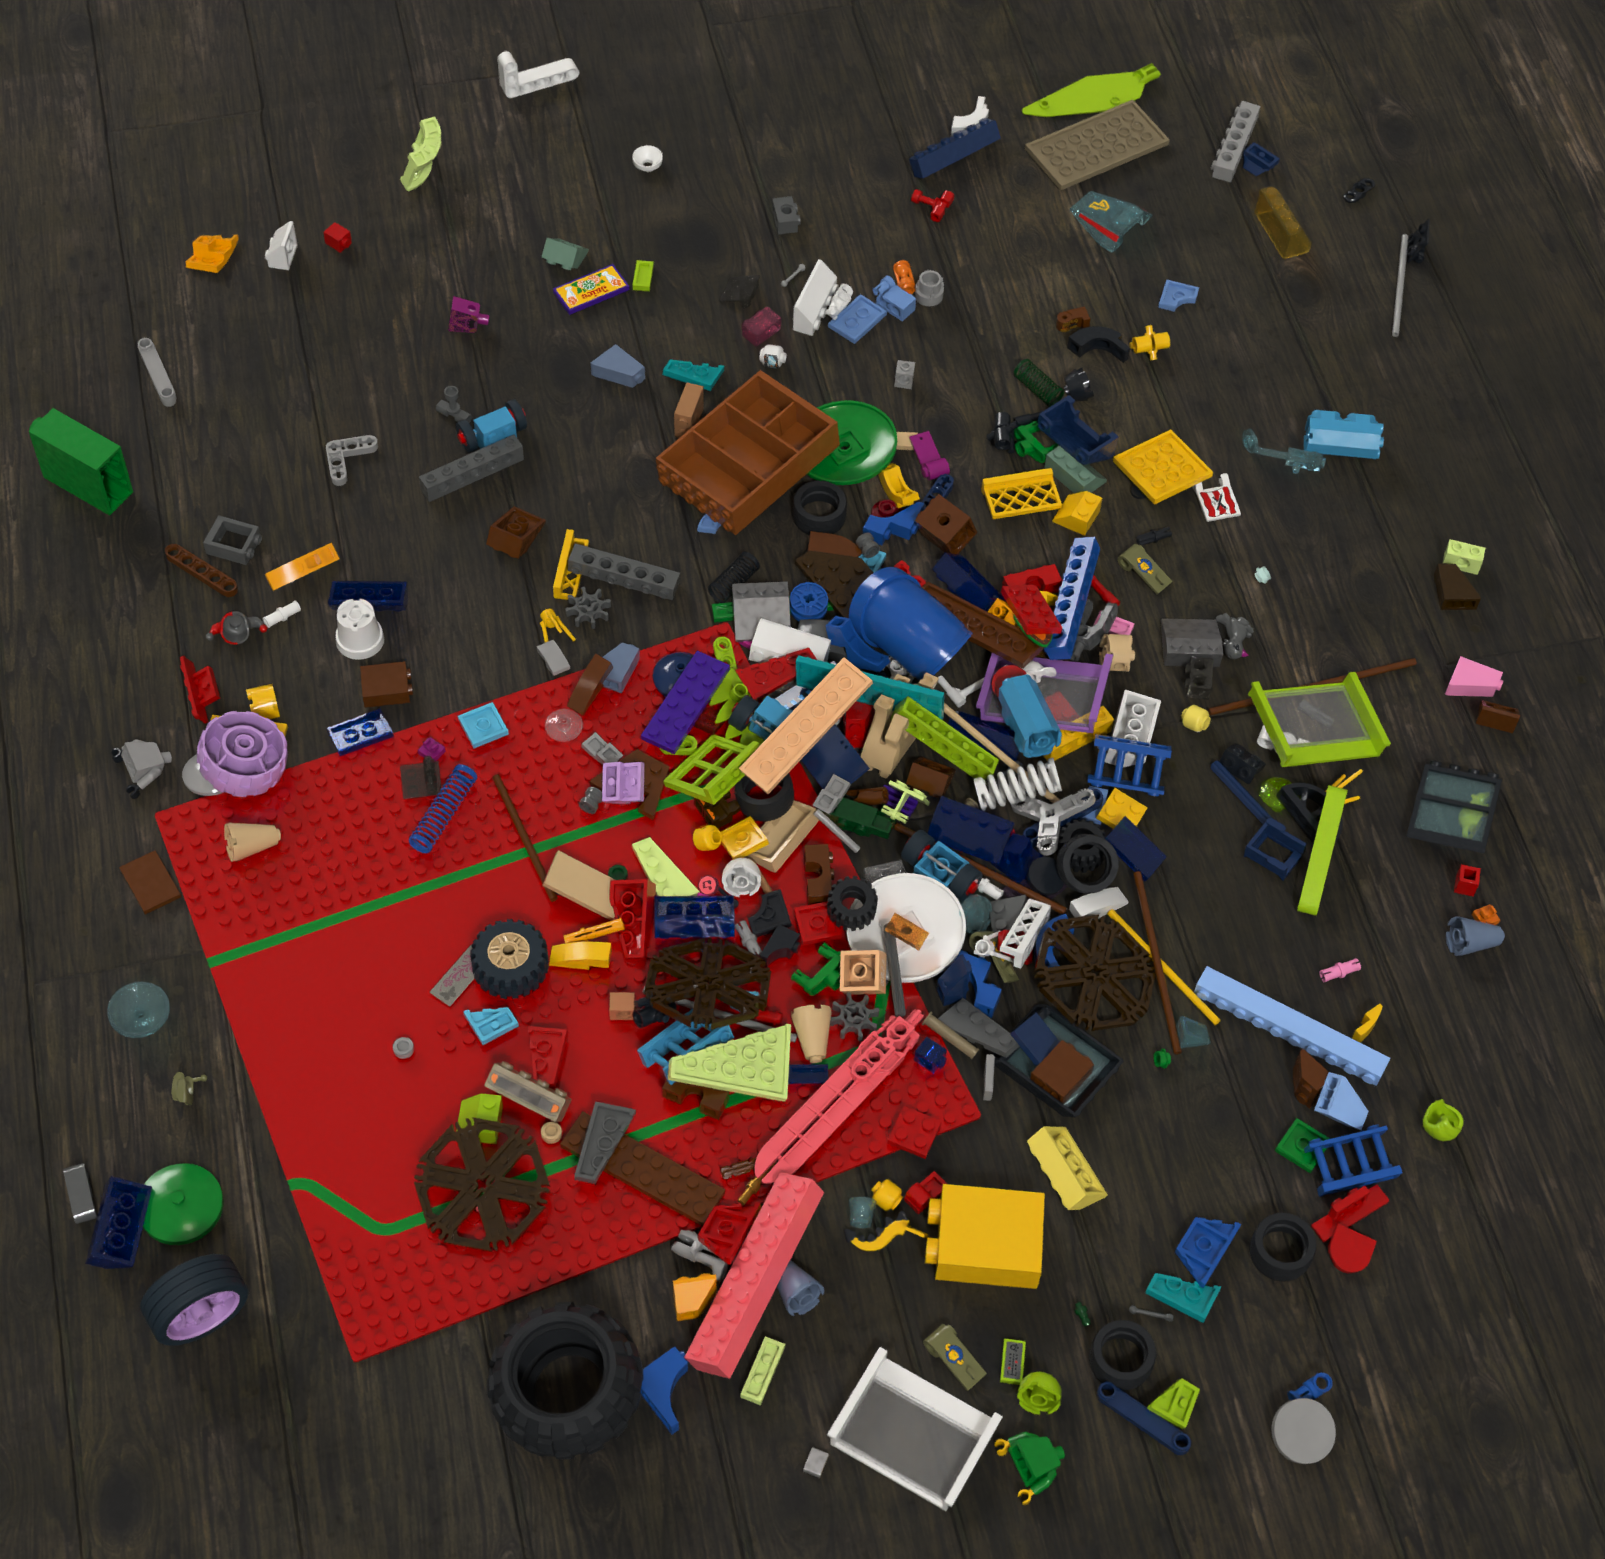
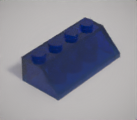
M945 552L933 567V570L937 573L936 577L945 582L952 593L957 594L961 599L987 612L997 598L1006 602L1001 593L962 555Z
M332 581L328 605L332 610H338V607L349 599H353V601L364 599L376 611L407 610V582Z
M959 710L956 711L957 714L1013 761L1019 758L1021 752H1019L1014 741V730L991 721L981 720L980 717ZM949 719L948 724L995 756L953 719Z
M941 796L927 834L932 836L935 842L940 841L945 846L999 865L1012 836L1014 822Z
M734 895L654 896L655 938L735 937Z
M113 1176L109 1178L105 1184L85 1264L105 1269L133 1267L152 1191L151 1186Z

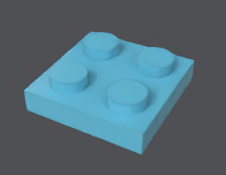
M493 702L458 716V721L473 748L509 735L508 729Z

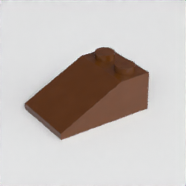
M514 506L490 526L486 545L494 550L502 551L510 557L519 559L528 550L546 520Z

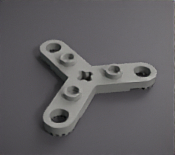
M1086 788L1053 804H1048L1036 798L1031 799L1026 796L1025 801H1020L1016 795V803L1011 804V807L1015 813L1039 822L1037 848L1040 854L1051 855L1058 847L1061 821L1091 807L1095 803L1096 798L1094 792L1090 789L1086 790ZM1089 796L1088 800H1081L1083 797ZM1019 802H1025L1022 804V806L1017 805ZM1051 843V846H1049V848L1047 847L1046 849V847H1043L1045 844Z

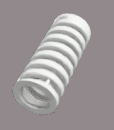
M1048 759L1045 765L1042 761H1038V776L1032 764L1027 765L1028 778L1024 768L1019 766L1017 768L1018 781L1014 771L1008 769L1009 786L1003 772H998L999 789L994 776L989 774L987 776L989 792L986 782L982 777L974 778L982 812L986 811L987 805L990 809H995L996 799L1002 807L1006 805V797L1011 804H1015L1016 794L1020 801H1025L1026 791L1028 796L1034 799L1036 797V788L1040 796L1046 795V786L1052 794L1062 791L1054 759Z

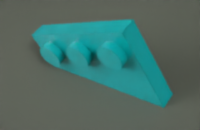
M670 359L663 369V375L685 383L704 386V389L711 391L724 372L725 366L709 367V364L702 363V366L693 365L688 361Z
M1155 1273L1145 1293L1204 1323L1221 1287L1214 1285L1213 1287L1205 1286L1203 1289L1196 1281L1190 1283L1182 1281L1181 1278Z

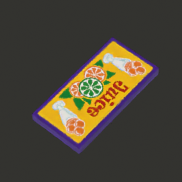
M611 264L553 288V293L568 314L571 315L628 291L629 285L616 267Z

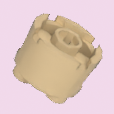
M1104 634L1100 642V647H1103V651L1099 652L1100 665H1103L1105 654H1113L1110 671L1129 672L1130 662L1135 659V651L1131 647L1132 635Z

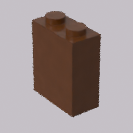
M405 661L360 666L362 696L365 708L410 703L409 695H413L412 684H408V680H411V670L406 668Z
M1061 1040L1032 1071L1030 1080L1064 1104L1092 1074L1094 1064L1089 1057L1076 1051L1072 1044Z

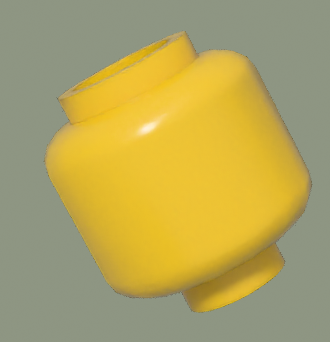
M713 825L697 827L693 834L694 845L700 851L715 850L722 841L721 832Z
M889 1179L884 1180L882 1183L878 1181L871 1190L874 1193L872 1201L885 1211L894 1210L903 1198L901 1196L902 1189Z

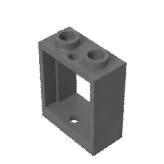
M218 515L203 544L208 555L247 565L248 561L254 556L255 548L257 545H260L262 535L258 526ZM226 531L248 536L242 549L220 544Z

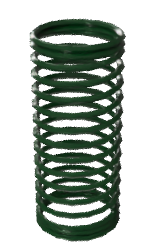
M1030 359L1022 360L1015 367L1014 376L1037 395L1040 400L1045 402L1048 407L1053 406L1063 398L1064 390L1057 383H1054L1049 376L1044 374L1041 369L1036 367ZM1026 361H1029V363L1025 364V365L1022 367V369L1020 370L1019 374L1017 375V372H1018L1019 368H1020ZM1034 369V371L1030 374V376L1027 377V375L1031 372V370ZM1061 390L1060 395L1053 402L1049 403Z

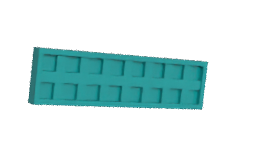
M798 655L796 659L797 686L813 690L836 665ZM862 671L873 681V684L857 700L858 702L874 706V703L882 694L895 700L892 708L894 711L895 706L909 696L943 720L944 692Z

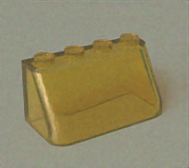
M1274 187L1260 189L1255 214L1281 257L1286 259L1308 253L1311 248V241L1280 192Z

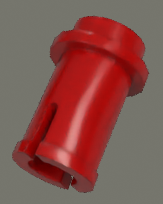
M759 1009V1015L756 1017V1020L773 1023L774 1026L781 1025L783 1013H780L779 1010L775 1012Z

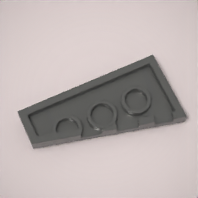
M964 998L938 1018L956 1033L967 1038V1041L971 1043L977 1042L983 1045L985 1049L1007 1058L1020 1047L1007 1030Z
M595 1101L576 1168L575 1180L596 1184L636 1114L635 1109Z

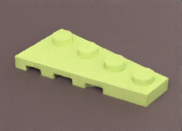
M650 837L632 844V849L648 880L656 884V896L663 910L697 897L698 893H700L698 889Z

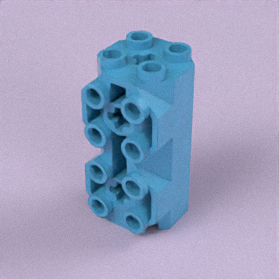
M1314 410L1312 415L1308 416L1305 425L1304 451L1307 453L1379 459L1380 448L1383 447L1384 437H1381L1383 424L1378 423L1373 415L1350 413L1347 415V418L1342 419L1340 413L1336 411Z
M1028 674L1006 678L999 688L998 699L1002 705L1001 715L1006 725L1010 726L1011 730L1015 732L1014 741L1019 752H1022L1028 758L1050 754L1055 745L1058 747L1061 744L1062 733L1036 681Z

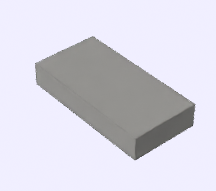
M989 1054L986 1055L983 1092V1100L987 1101L992 1099L995 1059L994 1055Z

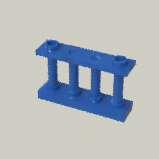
M1095 734L1094 746H1097L1099 751L1095 774H1088V783L1095 787L1106 785L1148 792V795L1151 796L1164 795V787L1159 786L1163 760L1171 758V746ZM1109 748L1116 749L1118 752L1113 778L1102 776L1106 750H1109ZM1128 751L1135 752L1137 755L1132 781L1121 780L1125 754ZM1147 755H1153L1156 758L1151 784L1140 783L1144 757Z
M1373 1125L1368 1127L1366 1131L1321 1141V1138L1309 1141L1304 1151L1305 1153L1314 1151L1323 1177L1322 1184L1317 1188L1319 1197L1395 1179L1402 1174L1400 1165L1393 1167L1389 1163L1380 1136L1388 1130L1387 1126L1379 1127V1125ZM1372 1137L1382 1166L1380 1167L1381 1170L1373 1171V1169H1370L1361 1140ZM1353 1142L1362 1168L1361 1175L1354 1176L1350 1172L1342 1144ZM1334 1147L1343 1174L1342 1179L1335 1181L1334 1178H1331L1322 1149Z

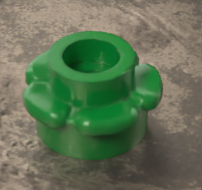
M1165 1049L1156 1051L1154 1053L1155 1066L1167 1068L1171 1063L1170 1054Z

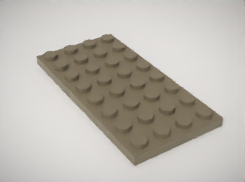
M1130 100L1025 144V150L1056 186L1063 190L1167 146L1170 140L1134 100Z

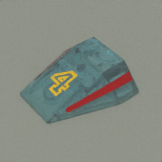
M1089 191L1070 208V212L1095 241L1110 252L1115 251L1122 244L1124 234L1136 223L1144 225L1153 215L1138 205L1093 191Z

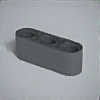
M85 1163L63 1168L75 1223L79 1224L98 1218Z

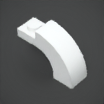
M978 97L976 109L972 114L954 116L951 137L954 136L955 132L964 131L967 126L979 123L980 119L988 118L989 109H987V104H984L985 97Z

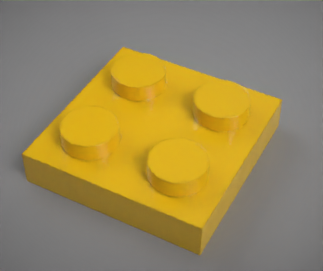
M1114 788L1096 819L1129 838L1147 810V807Z
M751 816L721 831V844L732 859L744 858L769 844L768 839Z

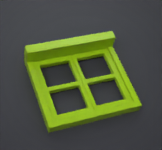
M713 734L663 780L665 787L714 805L745 776L739 768L758 749L760 744L759 742L752 741L746 746ZM715 746L727 750L714 764L702 761ZM731 754H738L725 768L719 767ZM694 766L706 770L693 784L680 780ZM711 773L717 774L704 788L698 787Z

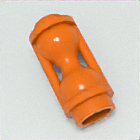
M900 260L893 266L897 284L907 293L913 294L915 292V282L908 261Z

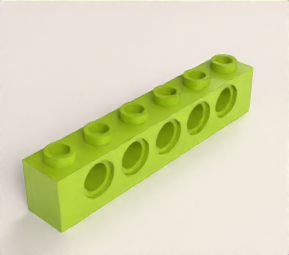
M909 696L895 706L890 718L891 721L895 713L909 719V726L905 729L908 733L973 778L982 777L983 780H986L989 774H994L999 759Z

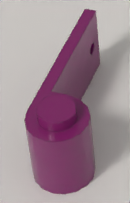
M929 431L909 437L922 467L921 472L924 478L933 480L940 475L950 474L949 464L945 458L940 457Z

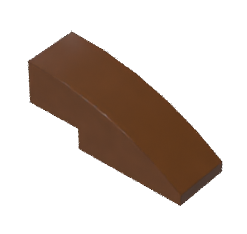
M598 654L594 655L578 681L567 707L582 716L585 714L603 688V682L613 669L610 661Z

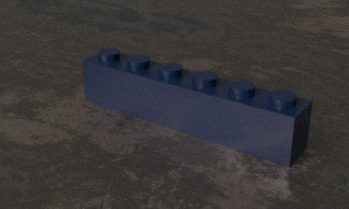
M989 118L980 119L979 123L967 126L966 130L957 131L953 134L954 136L943 138L940 140V143L932 144L926 150L914 153V156L909 158L914 177L925 178L1001 139L996 120Z

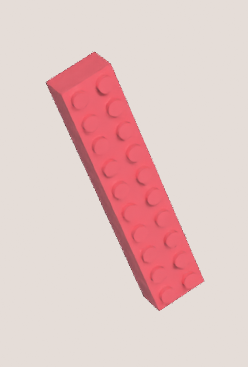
M779 1173L684 1357L696 1370L728 1379L731 1378L824 1194L823 1190L813 1179Z

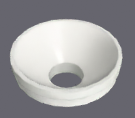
M642 146L634 151L632 158L634 165L638 169L651 172L662 164L663 156L661 151L654 146ZM646 162H649V163H651L652 165H651V166H644L643 164L646 163Z

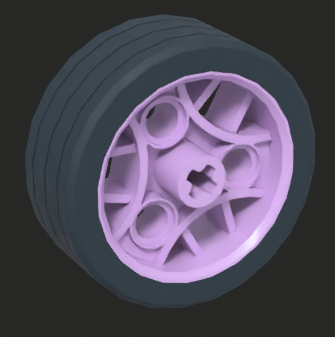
M209 1254L186 1261L157 1279L144 1294L140 1308L159 1343L168 1346L182 1345L201 1339L229 1322L245 1305L249 1290L229 1256Z

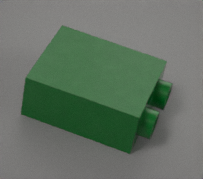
M54 408L43 418L38 417L32 422L29 435L43 478L109 516L133 493L121 446Z

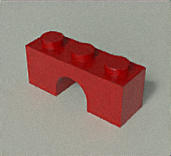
M1055 564L1044 565L1040 568L1008 574L1003 577L1002 586L1036 585L1041 591L1053 594L1059 592L1062 578Z

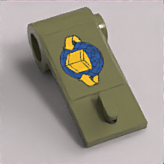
M1133 544L1118 557V563L1124 570L1130 571L1134 569L1157 595L1173 582L1145 552L1141 545Z
M980 931L973 933L969 939L970 947L975 951L976 943L983 939L984 935L988 936L994 932ZM998 937L990 939L995 946L994 951L1006 955L997 950ZM991 956L1004 983L1019 980L1010 961Z
M941 1324L923 1340V1344L931 1355L941 1358L968 1391L987 1373L957 1338L954 1328L950 1325Z

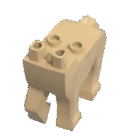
M926 672L923 679L918 684L913 685L934 690L939 678ZM897 674L893 679L910 684V679L900 674ZM881 694L874 703L875 714L865 740L861 758L870 768L868 771L876 768L879 770V775L886 779L891 775L916 737L905 730L909 726V719L895 713L892 721L890 720L895 700Z

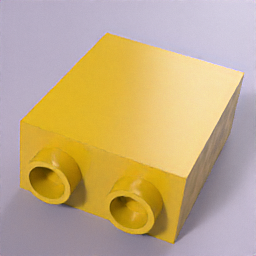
M943 1184L941 1198H930L928 1207V1224L938 1225V1238H927L925 1263L936 1264L935 1280L1037 1289L1042 1270L1045 1193Z

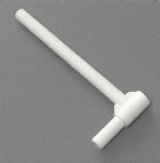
M943 676L938 677V683L958 708L966 703L967 695L982 687L984 678L960 690L952 687Z

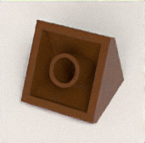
M1481 699L1476 724L1513 733L1519 721L1520 713L1516 708Z

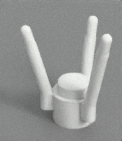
M1001 931L988 936L984 935L983 939L979 940L975 945L974 954L979 955L981 958L991 955L1014 963V958L994 951L995 946L990 939L997 937Z

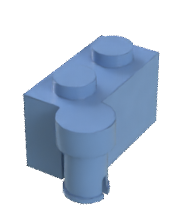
M885 276L880 281V284L873 288V293L875 296L877 295L876 304L899 320L903 321L915 311L916 298L895 285L894 280L890 276Z

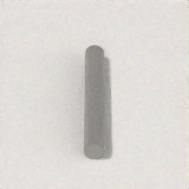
M820 809L813 813L852 851L857 853L861 847Z

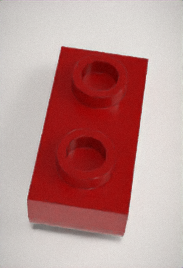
M933 1171L920 1184L917 1182L910 1187L905 1194L904 1201L919 1215L929 1206L930 1198L937 1199L941 1195L943 1184L947 1183Z

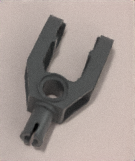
M1087 599L1070 660L1074 661L1075 659V662H1077L1083 650H1092L1101 642L1103 635L1109 633L1118 614L1117 604L1107 603L1104 610L1100 613L1101 616L1097 624L1090 627L1085 624L1093 610V601Z

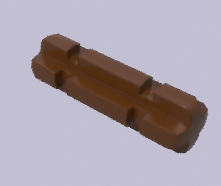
M757 1157L751 1158V1161L744 1160L731 1164V1167L729 1165L721 1167L723 1179L731 1178V1175L738 1176L751 1172V1169L755 1171Z

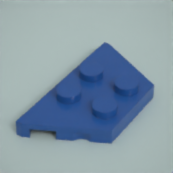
M1195 1217L1177 1246L1175 1253L1203 1289L1241 1226L1240 1223L1235 1222L1234 1225L1224 1224L1221 1220H1207L1206 1218Z

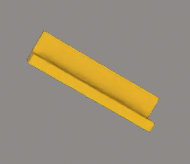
M567 529L553 585L554 598L568 600V595L570 594L563 593V590L569 586L573 589V594H571L573 597H577L582 575L576 574L577 577L572 580L566 577L572 573L568 571V559L575 543L588 547L589 540L575 538L574 530Z

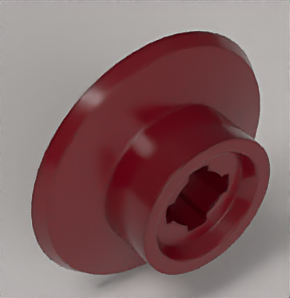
M886 499L877 502L872 507L871 515L887 518L901 512L902 508H897L894 501Z

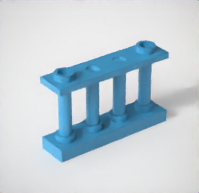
M691 1009L685 1015H690L693 1012V1009ZM675 1021L640 1047L637 1052L645 1067L649 1068L655 1062L663 1067L666 1079L672 1085L676 1081L668 1080L669 1061L663 1058V1056L671 1050L677 1055H686L689 1052L703 1050L716 1044L727 1043L734 1038L730 1026L727 1025L711 1030V1024H709L707 1030L711 1033L702 1039L695 1032L702 1027L705 1028L704 1024H698L696 1029L693 1027L694 1022L691 1023L690 1028L679 1021ZM689 1039L695 1045L686 1051L679 1044Z

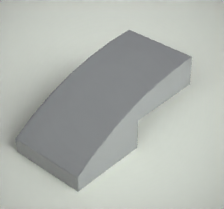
M554 640L536 646L538 653L544 659L546 667L553 676L570 669L568 661Z
M596 732L581 745L588 754L601 764L618 762L623 757L622 753L611 743L607 744Z
M833 774L825 789H822L813 806L830 815L840 803L851 784Z

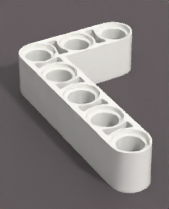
M505 51L498 56L500 86L508 98L571 81L579 75L578 68L570 58L518 73L517 63L510 52Z

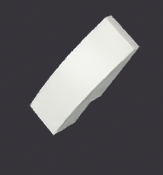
M1114 887L1090 893L1071 901L1069 910L1075 918L1099 915V919L1107 915L1111 909L1115 911L1129 902L1120 889Z

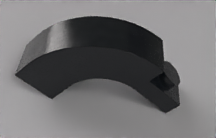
M1099 326L1086 327L1076 331L1069 336L1067 346L1079 358L1090 350L1102 349L1110 352L1123 363L1128 360L1130 347L1121 341L1122 334L1113 329Z

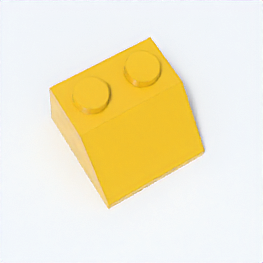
M1088 491L1070 494L1063 502L1062 508L1058 510L1052 522L1085 536L1100 512L1102 497Z

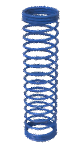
M463 764L456 765L449 779L441 788L440 793L437 794V798L434 799L431 807L428 808V812L425 813V817L422 818V821L418 824L419 826L415 828V831L409 837V843L414 849L422 853H430L433 848L432 845L436 844L435 840L439 839L438 835L442 834L441 830H445L444 825H448V821L451 820L454 811L458 810L457 806H460V802L464 800L463 797H466V792L470 791L469 787H472V783L476 782L477 774L473 769ZM458 770L468 773L473 779L465 777ZM452 780H456V781H457L458 783H460L461 785L467 787L468 790L465 791V790H464L462 787H460L459 785L454 784V783L452 782ZM448 784H451L458 790L464 792L465 795H461L458 791L450 788ZM445 789L451 790L454 794L460 796L462 800H458L455 796L447 793ZM442 794H447L453 800L458 801L459 804L455 805V803L445 798ZM440 799H444L449 804L455 806L456 809L453 810L448 805L442 803ZM436 803H439L446 809L451 810L453 814H449L447 811L443 810L442 808H439ZM433 808H437L439 811L448 815L450 818L446 819L441 814L435 812ZM430 813L436 814L447 823L443 824L440 820L432 817ZM427 818H432L435 822L442 825L444 828H439L437 825L429 822ZM424 822L429 823L432 827L438 829L440 833L438 834L431 828L427 827L424 824ZM421 827L436 834L437 838H433L430 834L424 832ZM418 832H421L428 838L433 839L434 843H431L428 839L419 835ZM417 840L423 842L427 847L421 845Z

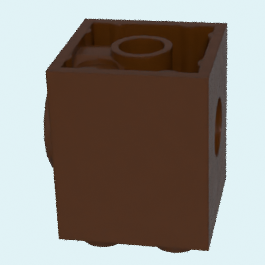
M940 494L931 499L925 510L921 511L915 519L922 536L953 559L977 534L971 517Z

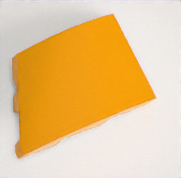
M221 235L199 236L192 242L194 255L186 261V268L218 273L232 255L239 239L238 235H233L232 238H222Z

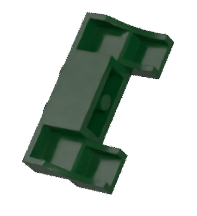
M846 794L830 815L823 812L841 830H848L859 836L870 837L873 834L888 839L897 822V819L893 820L891 816L881 812L885 804H882L878 812L877 808L845 798Z

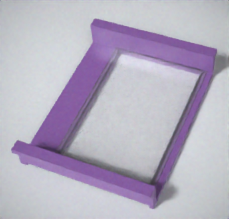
M994 653L990 657L976 708H980L981 720L1005 723L1001 715L1002 705L992 689V678L1006 664H1015ZM1105 654L1103 665L1034 658L1032 660L1040 663L1043 667H1053L1056 669V676L1049 677L1043 675L1037 685L1060 730L1094 732L1113 654Z

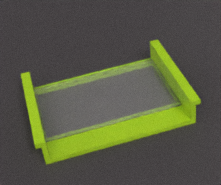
M1349 672L1342 683L1263 690L1259 681L1251 683L1252 688L1248 696H1251L1281 760L1280 764L1282 767L1378 757L1386 746L1391 745L1356 672Z

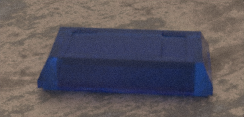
M828 1064L789 1065L788 1084H824L829 1079Z

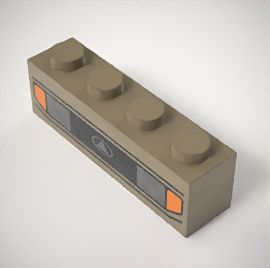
M508 1062L494 1063L484 1085L485 1087L554 1122H562L572 1100L567 1097V1092L558 1088L554 1090L549 1087V1083L538 1079V1081L532 1079V1075L528 1072L514 1070V1066Z

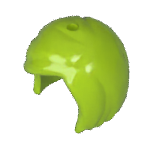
M1443 1099L1431 1103L1423 1118L1425 1131L1439 1141L1455 1139L1461 1132L1464 1124L1460 1112L1451 1105L1444 1103Z

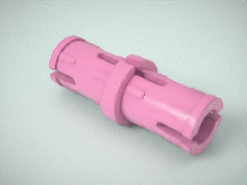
M1354 958L1353 960L1344 963L1338 962L1333 967L1320 970L1319 975L1320 978L1324 977L1322 981L1325 983L1338 977L1344 978L1346 974L1361 970L1360 963L1356 964L1359 960Z

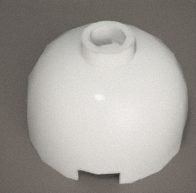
M736 858L730 861L722 873L724 890L736 897L746 894L752 896L761 886V872L757 864L747 858Z

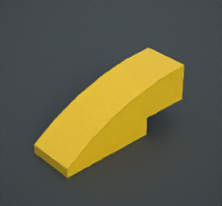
M573 942L552 946L549 966L589 970L590 966L609 968L612 952L611 943Z

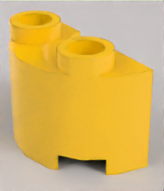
M273 684L246 689L248 700L253 701V704H249L251 712L268 719L280 717Z

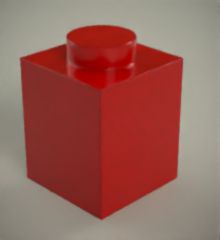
M336 222L324 231L325 244L340 253L352 243L350 231Z
M1461 865L1456 875L1454 893L1474 896L1479 886L1481 868Z

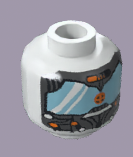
M766 345L760 351V362L765 367L780 368L782 363L786 361V353H784L781 346Z

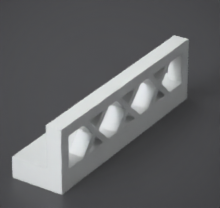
M1029 898L1001 944V952L1015 956L1014 967L1021 969L1036 944L1040 930L1050 920L1051 905ZM1030 907H1035L1040 910L1031 912ZM1031 919L1032 923L1024 924L1022 920ZM1024 931L1025 935L1017 936L1015 932ZM1016 943L1018 948L1015 949L1007 945Z

